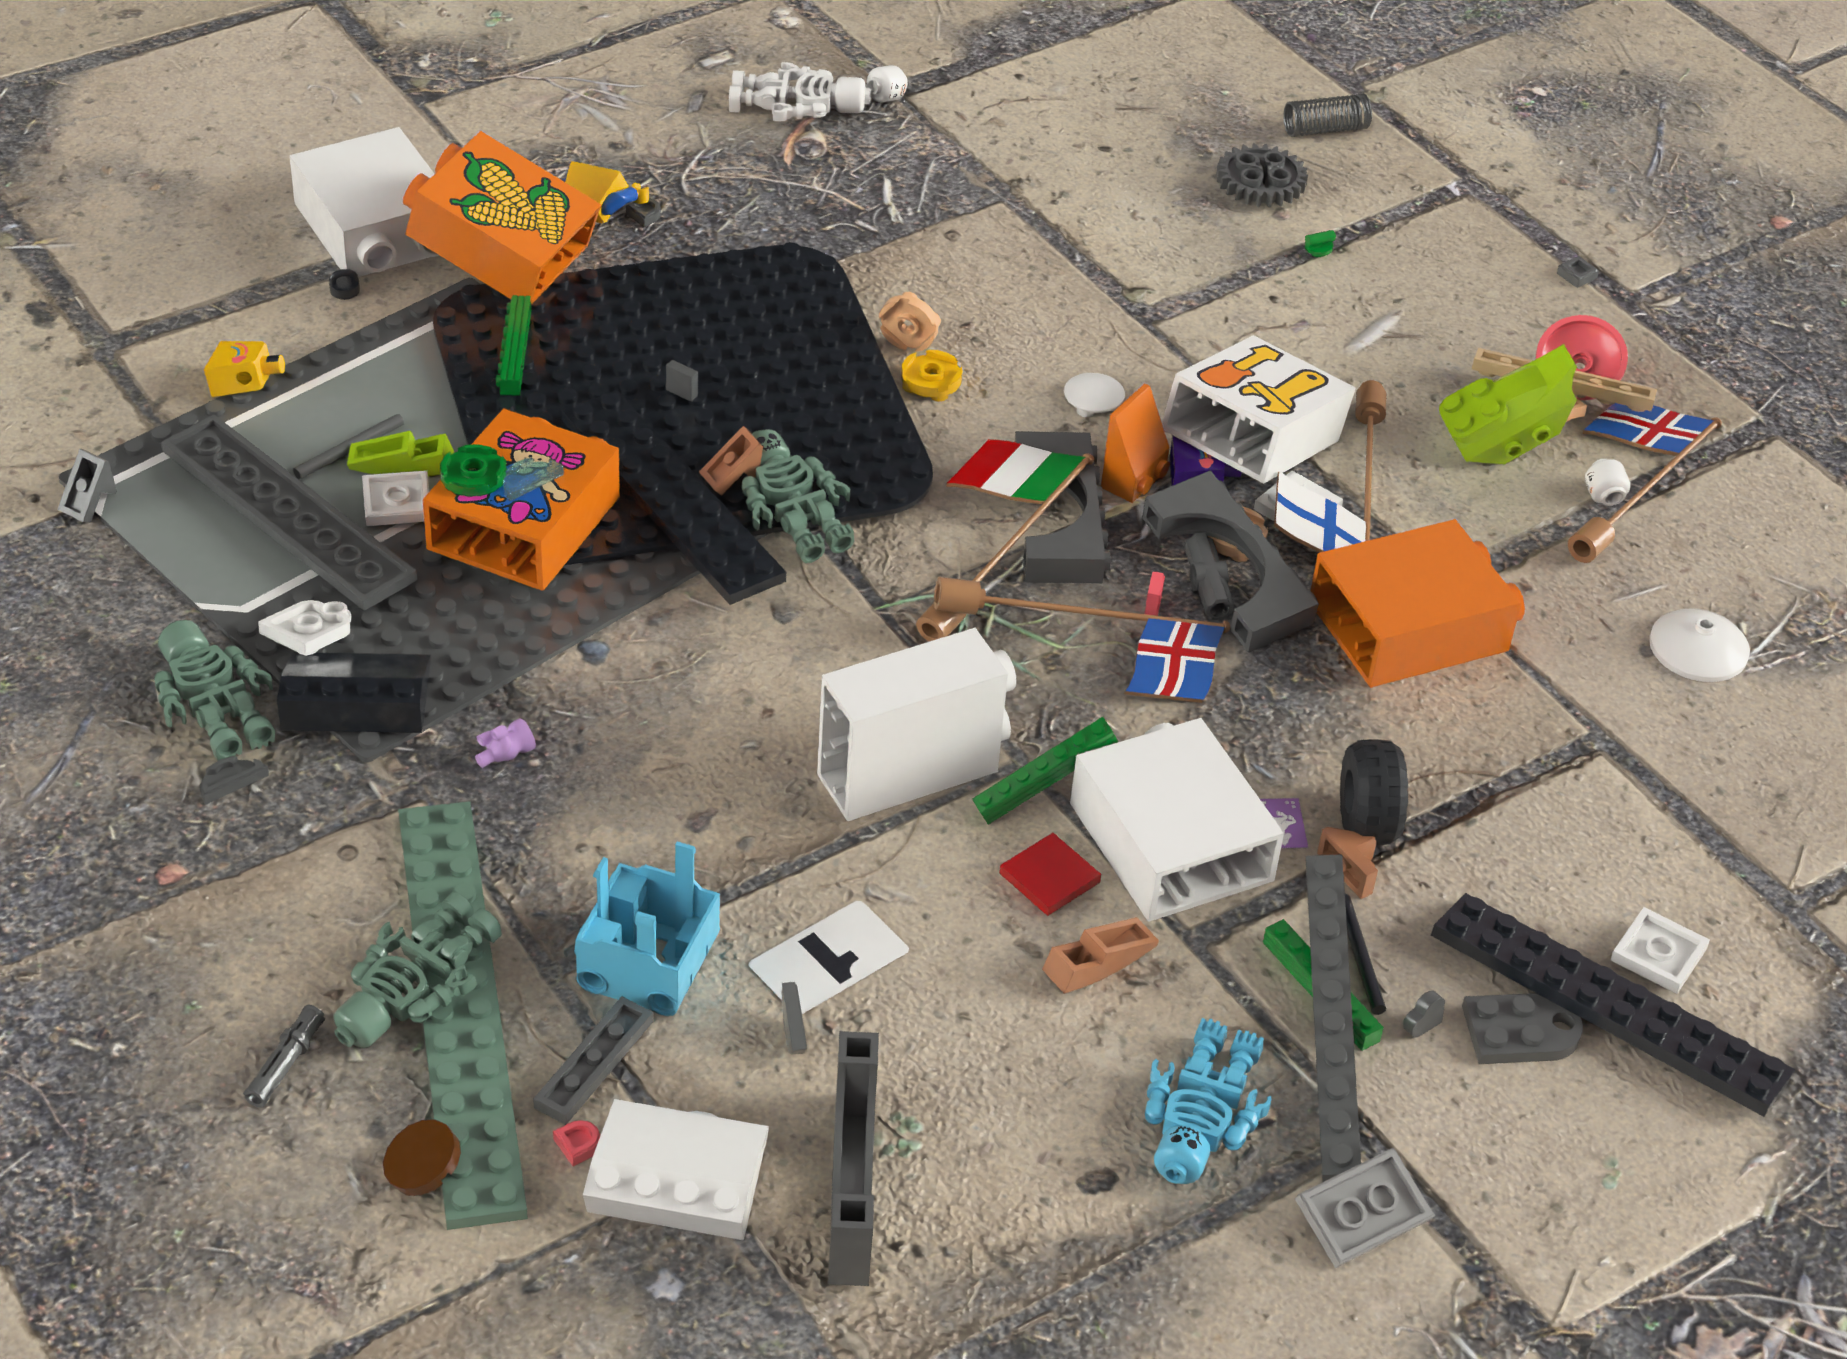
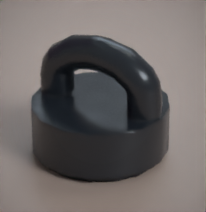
M340 269L333 272L329 277L331 295L341 300L357 296L360 292L358 274L351 269Z

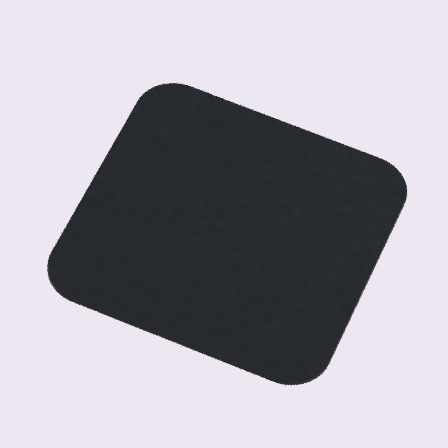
M788 242L784 245L758 246L750 249L729 250L712 254L704 253L697 256L674 257L667 260L644 261L636 264L614 265L606 268L561 273L531 304L532 311L520 396L500 395V387L496 386V377L500 375L498 374V363H502L500 362V351L502 350V338H504L505 315H509L507 314V303H511L510 298L487 284H469L444 299L434 313V334L467 445H471L503 408L530 418H543L554 426L571 431L562 421V410L617 390L753 536L784 531L781 521L777 522L774 518L775 505L766 504V507L773 514L772 527L769 528L768 521L763 520L759 516L760 526L757 531L752 524V511L748 509L746 503L748 497L744 495L742 490V481L748 475L743 473L721 496L699 473L743 426L751 434L759 430H775L789 448L791 456L798 455L804 461L807 457H816L823 464L825 471L832 472L835 480L847 485L850 489L849 501H846L843 495H839V505L835 506L832 504L835 519H838L840 523L905 511L919 503L931 488L933 481L931 460L842 266L834 257L819 250ZM674 360L698 371V396L692 401L666 390V365L670 361ZM814 477L811 493L822 490L816 484L817 480ZM619 484V499L608 510L565 565L674 549L677 546ZM810 520L807 521V523H808L807 528H809V527H815V526H820V525H818V524H817V525H813Z

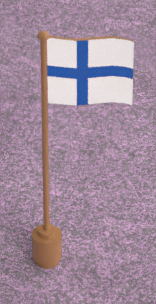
M1374 380L1365 381L1356 391L1355 416L1359 422L1367 424L1364 521L1339 504L1300 486L1280 471L1277 474L1274 526L1293 540L1319 553L1370 540L1373 425L1379 424L1386 417L1387 393L1381 383Z

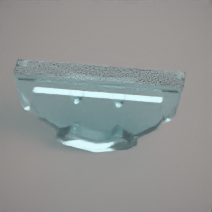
M533 458L518 461L506 470V476L503 480L504 495L509 501H512L564 475V467L549 459V463L542 461L533 462Z

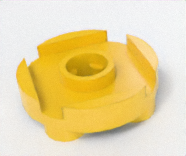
M926 350V355L917 356V352L912 353L902 363V388L906 392L930 397L937 402L945 401L948 399V395L954 393L962 383V366L960 368L957 365L958 360L953 355L943 351Z

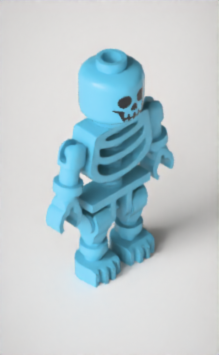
M1202 1018L1194 1037L1193 1056L1188 1057L1184 1070H1181L1177 1090L1171 1094L1169 1085L1173 1079L1174 1063L1170 1062L1168 1071L1164 1072V1075L1161 1076L1160 1071L1157 1070L1159 1061L1157 1059L1153 1061L1150 1072V1081L1152 1083L1147 1088L1149 1101L1146 1104L1145 1119L1150 1124H1159L1164 1120L1163 1136L1154 1155V1165L1167 1181L1175 1184H1189L1197 1181L1203 1173L1210 1156V1151L1216 1152L1222 1143L1228 1150H1238L1246 1141L1247 1133L1253 1132L1258 1125V1120L1268 1114L1272 1100L1271 1096L1267 1097V1101L1264 1104L1258 1103L1257 1106H1254L1257 1097V1089L1249 1093L1245 1109L1237 1113L1234 1118L1235 1124L1231 1126V1108L1237 1110L1240 1097L1248 1077L1245 1074L1250 1072L1252 1065H1255L1261 1056L1263 1037L1257 1038L1256 1033L1249 1034L1247 1030L1245 1033H1242L1241 1030H1238L1230 1049V1067L1224 1066L1221 1073L1212 1070L1213 1062L1210 1061L1214 1059L1217 1053L1221 1052L1227 1039V1026H1220V1022L1216 1021L1214 1023L1213 1019H1209L1207 1022L1206 1019Z

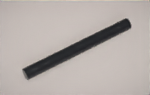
M1345 894L1347 935L1373 1014L1379 1015L1386 1011L1385 1002L1349 894Z

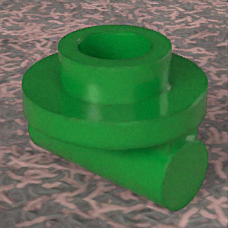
M1328 230L1306 235L1305 250L1314 257L1329 255L1333 251V241L1336 239L1335 232Z

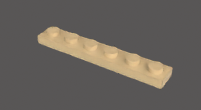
M1478 348L1472 370H1476L1481 375L1488 377L1504 376L1533 360ZM1575 371L1572 383V391L1575 397L1583 398L1588 396L1596 398L1599 402L1607 405L1618 403L1626 405L1629 409L1637 412L1652 411L1657 389L1581 371Z

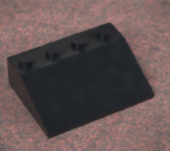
M292 652L282 672L277 696L280 730L422 733L431 655L316 652L305 656L298 652Z

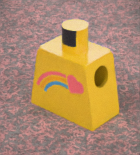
M220 341L204 368L211 397L260 390L265 385L270 374L284 373L285 362L282 355L269 356L267 345L263 341Z

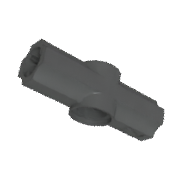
M1194 533L1191 538L1185 541L1184 547L1190 564L1191 588L1194 592H1199L1206 615L1212 617L1213 620H1224L1234 610V602L1228 587L1229 574L1226 561L1219 560L1212 538L1208 537L1206 533Z

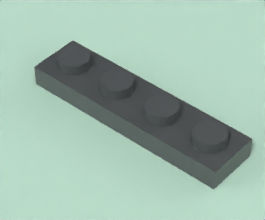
M621 996L533 1098L534 1108L567 1125L653 1023V1012Z

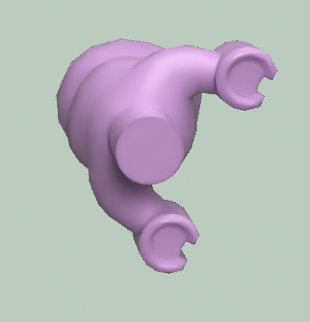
M519 718L510 723L508 729L506 726L501 725L476 737L478 743L481 746H486L487 749L477 754L475 758L478 765L482 768L492 762L513 760L518 753H526L535 749L534 736L527 723Z

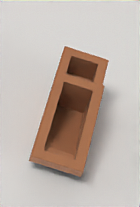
M1137 917L1085 929L1079 941L1052 947L1042 970L1065 994L1084 988L1120 971L1155 948L1159 940Z

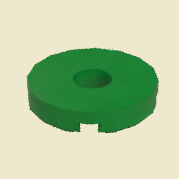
M473 444L458 447V452L451 454L450 451L443 457L440 463L441 481L448 490L458 495L472 497L495 492L503 486L507 479L506 459L503 455L502 457L497 455V450L489 446ZM472 468L480 469L477 471H468Z

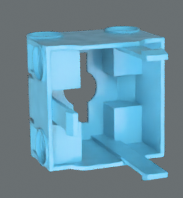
M676 842L675 873L649 865L635 868L619 863L608 881V858H602L593 874V877L597 878V903L586 922L580 928L574 947L577 967L576 979L583 989L590 993L601 994L617 1000L623 996L660 1015L673 1016L676 1014L720 931V893L704 889L694 880V854L696 853L694 846ZM656 938L667 942L661 953L665 959L663 963L656 958Z

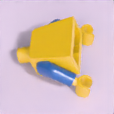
M571 161L567 177L561 179L601 204L596 220L597 223L603 224L607 222L613 213L627 203L644 204L649 200V187L641 189V185L636 182L632 184V187H629L620 171Z

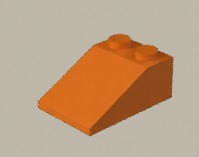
M1145 383L1110 414L1101 481L1103 489L1131 503L1142 494L1145 495L1156 480L1162 479L1167 474L1170 467V462L1168 461L1170 447L1151 387Z

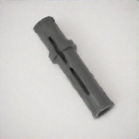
M305 1005L294 1024L282 1032L279 1037V1045L243 1092L244 1098L250 1104L259 1108L264 1107L295 1060L309 1049V1041L325 1021L324 1013L313 1005Z

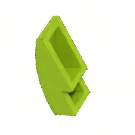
M410 430L351 443L347 466L350 470L367 474L427 471L428 476L441 475L440 463L443 457L450 451L451 454L455 452L446 433L415 440Z

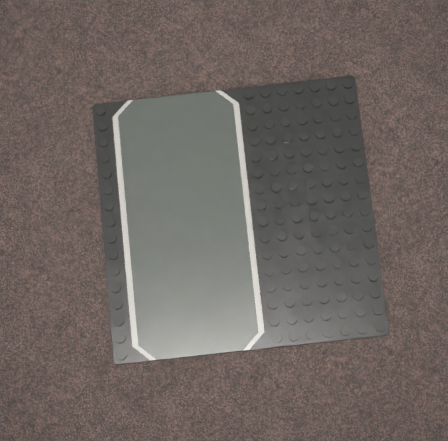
M473 278L463 279L350 335L285 365L284 373L270 374L265 385L260 390L220 396L98 455L109 461L117 492L116 494L101 493L94 515L261 669L269 673L278 684H280L282 672L291 653L296 651L260 634L258 621L302 601L314 600L322 603L338 601L345 603L347 610L351 612L350 633L346 637L319 649L317 653L431 655L422 732L695 577L700 572L678 548L564 565L545 590L541 591L427 550L424 522L366 526L362 476L374 474L350 470L347 466L349 456L347 454L300 479V481L417 571V581L363 611L166 455L162 450L161 442L212 415H216L294 475L293 468L380 422L400 414L404 420V425L383 436L411 430L415 440L446 433L454 452H458V447L467 445L434 334L433 317L437 307L448 296L461 290L465 285L480 284ZM72 468L59 474V482L64 487L67 485ZM441 475L428 476L429 492L439 482ZM768 534L757 535L754 538L758 541ZM330 731L361 761L366 763L375 760L420 734Z

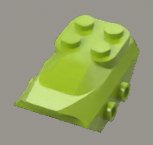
M1564 344L1494 381L1488 378L1478 379L1447 396L1441 402L1439 413L1466 462L1506 464L1560 434L1577 401L1572 391L1573 377L1577 366Z

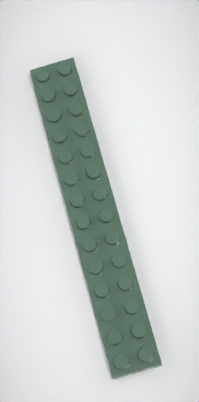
M471 802L398 809L412 932L419 924L434 919V914L439 909H443L441 903L452 892H458L464 896L473 907L474 913L479 908L485 909ZM455 920V926L450 931L445 930L444 939H453L461 935V931L466 926ZM482 937L483 942L476 948L472 947L464 964L468 976L460 980H466L470 977V974H474L477 981L476 987L467 994L453 996L451 998L452 1002L446 1007L439 1006L432 1011L433 1015L423 1022L434 1120L436 1119L449 1126L459 1139L461 1149L457 1168L452 1175L448 1173L441 1180L443 1182L442 1193L447 1230L528 1219L490 941ZM424 971L431 993V989L437 984L441 986L445 984V980L431 971Z

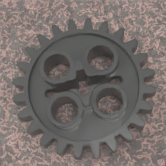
M1253 143L1252 148H1248L1243 144L1241 150L1233 147L1232 153L1226 151L1224 157H1220L1216 175L1217 182L1221 183L1220 189H1227V195L1236 194V201L1244 198L1247 205L1254 201L1257 207H1260L1262 203H1266L1268 207H1271L1274 202L1282 206L1283 200L1291 204L1293 198L1299 199L1300 193L1304 194L1308 179L1307 168L1303 167V161H1297V155L1288 156V150L1279 152L1278 146L1268 149V145L1264 144L1262 148H1259Z

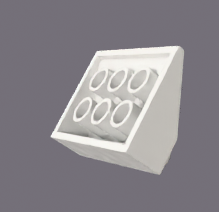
M614 1099L588 1172L583 1192L586 1210L589 1213L744 1240L769 1126Z

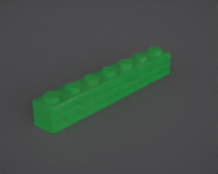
M513 295L511 303H507V314L509 315H505L504 338H502V350L500 351V362L502 363H498V374L500 375L496 377V386L500 387V395L520 396L532 311L531 296Z
M1101 717L975 796L972 800L989 825L1072 773L1075 769L1076 755L1118 743V740L1108 723Z
M1284 919L1266 927L1263 944L1313 997L1310 947ZM1351 992L1354 1043L1363 1051L1380 1042L1384 1027Z

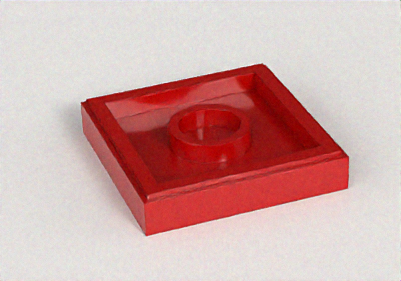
M1053 832L1001 864L999 874L1047 916L1099 884L1102 875Z

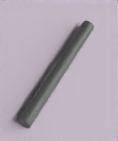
M396 414L293 468V473L300 480L349 454L351 443L381 437L404 425V420L400 414Z

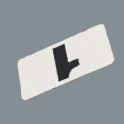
M855 901L752 959L749 962V967L781 1000L782 983L795 982L798 987L801 1012L804 1014L907 954L909 947L864 902Z

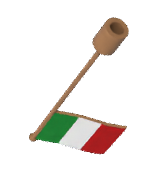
M988 439L946 483V487L973 489L1009 500L1042 504L972 581L980 582L1087 464L1091 465L1094 462V457L1091 454L1086 453L1083 456L1054 453L1016 442ZM933 603L917 620L916 626L921 636L930 642L949 636L966 617V614L937 611L934 609Z

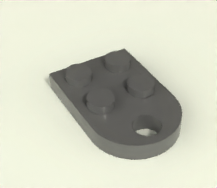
M1537 993L1464 996L1462 1009L1478 1064L1561 1060L1576 1050L1583 1031L1582 1020L1579 1016ZM1553 1023H1565L1570 1027V1029H1559Z

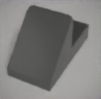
M79 449L57 510L82 522L91 523L101 493L116 494L117 492L109 461L84 449Z

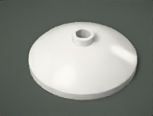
M1689 608L1669 612L1661 616L1654 623L1650 633V647L1659 662L1672 672L1691 680L1719 682L1731 679L1742 672L1749 658V644L1744 634L1731 621L1711 611Z

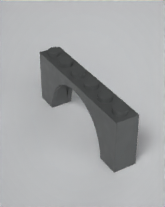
M1015 431L1014 442L1054 453L1083 456L1089 453L1094 457V462L1091 465L1087 464L1064 489L1078 502L1083 511L1082 515L1074 523L1057 532L1039 536H1025L1023 553L1025 582L1102 584L1104 570H1110V551L1104 550L1107 548L1108 532L1107 529H1102L1105 525V508H1099L1102 505L1103 493L1102 487H1097L1100 482V467L1094 466V464H1097V445H1092L1091 434L1086 432Z
M1211 470L1146 496L1142 519L1159 540L1174 535L1206 533L1207 536L1234 545L1254 565L1261 587L1249 601L1234 609L1230 627L1231 632L1248 653L1314 624L1319 605L1315 595L1306 589L1299 580L1295 570L1289 568L1281 558L1278 549L1271 546L1263 536L1260 527L1250 520L1245 514L1242 505L1232 498L1225 484L1219 481Z
M839 1031L828 1285L869 1286L874 1216L872 1172L879 1033Z

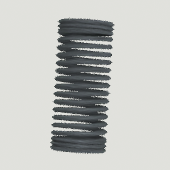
M1363 93L1341 97L1289 101L1286 103L1283 112L1285 130L1290 137H1297L1304 134L1307 136L1309 134L1316 135L1318 133L1325 134L1327 132L1367 129L1372 121L1370 99ZM1360 100L1362 102L1364 109V123H1362V110ZM1343 105H1344V108H1345V120H1346V124H1344ZM1334 106H1335V109H1336V121H1337V124H1336V125H1335ZM1347 106H1349L1350 125H1349V122H1348V109H1347ZM1329 107L1331 108L1332 127L1330 124ZM1338 107H1340L1341 126H1340V123H1339V111H1338ZM1320 108L1322 110L1323 127L1321 125ZM1325 108H1326V111H1327V113H1326V114H1327V122H1328L1327 126H1326ZM1311 109L1313 111L1314 127H1312ZM1316 109L1318 116V128L1316 124ZM1293 110L1295 114V130L1293 125ZM1302 110H1303V113H1304V124H1305V127H1304V128H1303V115H1302ZM1307 111H1308V118H1309V129H1308V125H1307V115H1306Z

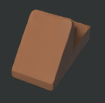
M743 426L699 473L722 496L743 473L756 478V468L761 464L763 446Z
M1333 827L1322 829L1317 854L1342 855L1344 882L1360 899L1371 895L1378 870L1371 861L1377 842L1375 840L1376 837L1362 836L1354 831Z

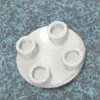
M1100 373L1076 375L1068 380L1064 387L1066 399L1077 408V414L1082 417H1091L1095 413L1114 412L1123 403L1125 398L1123 386L1114 378Z

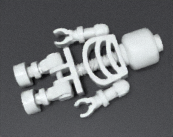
M789 62L781 63L778 74L768 72L758 77L755 74H749V77L745 76V71L733 70L732 86L730 85L729 112H739L741 103H746V106H752V103L763 109L772 110L773 121H786L792 117H796L798 120L802 119L803 116L821 118L830 112L831 105H835L836 110L840 113H861L864 110L865 104L870 105L871 88L865 87V81L862 78L839 77L837 82L833 83V76L828 70H810L808 66L799 68L797 65ZM798 79L796 86L789 87V81ZM795 97L796 106L787 104V98Z

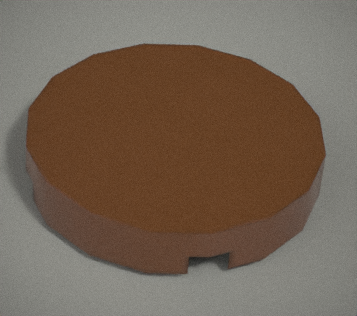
M436 1119L421 1120L408 1125L395 1136L387 1147L383 1159L384 1175L395 1189H398L407 1196H422L432 1192L443 1184L441 1180L448 1173L452 1175L457 1168L461 1155L460 1141L447 1124Z

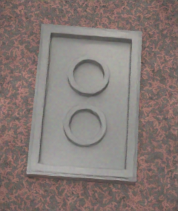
M1394 1147L1298 1194L1295 1198L1335 1268L1430 1221L1435 1216Z

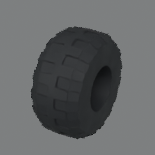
M1357 740L1346 748L1342 761L1340 811L1344 830L1354 831L1362 836L1376 837V845H1389L1399 839L1404 831L1407 818L1408 778L1405 756L1401 748L1391 740Z

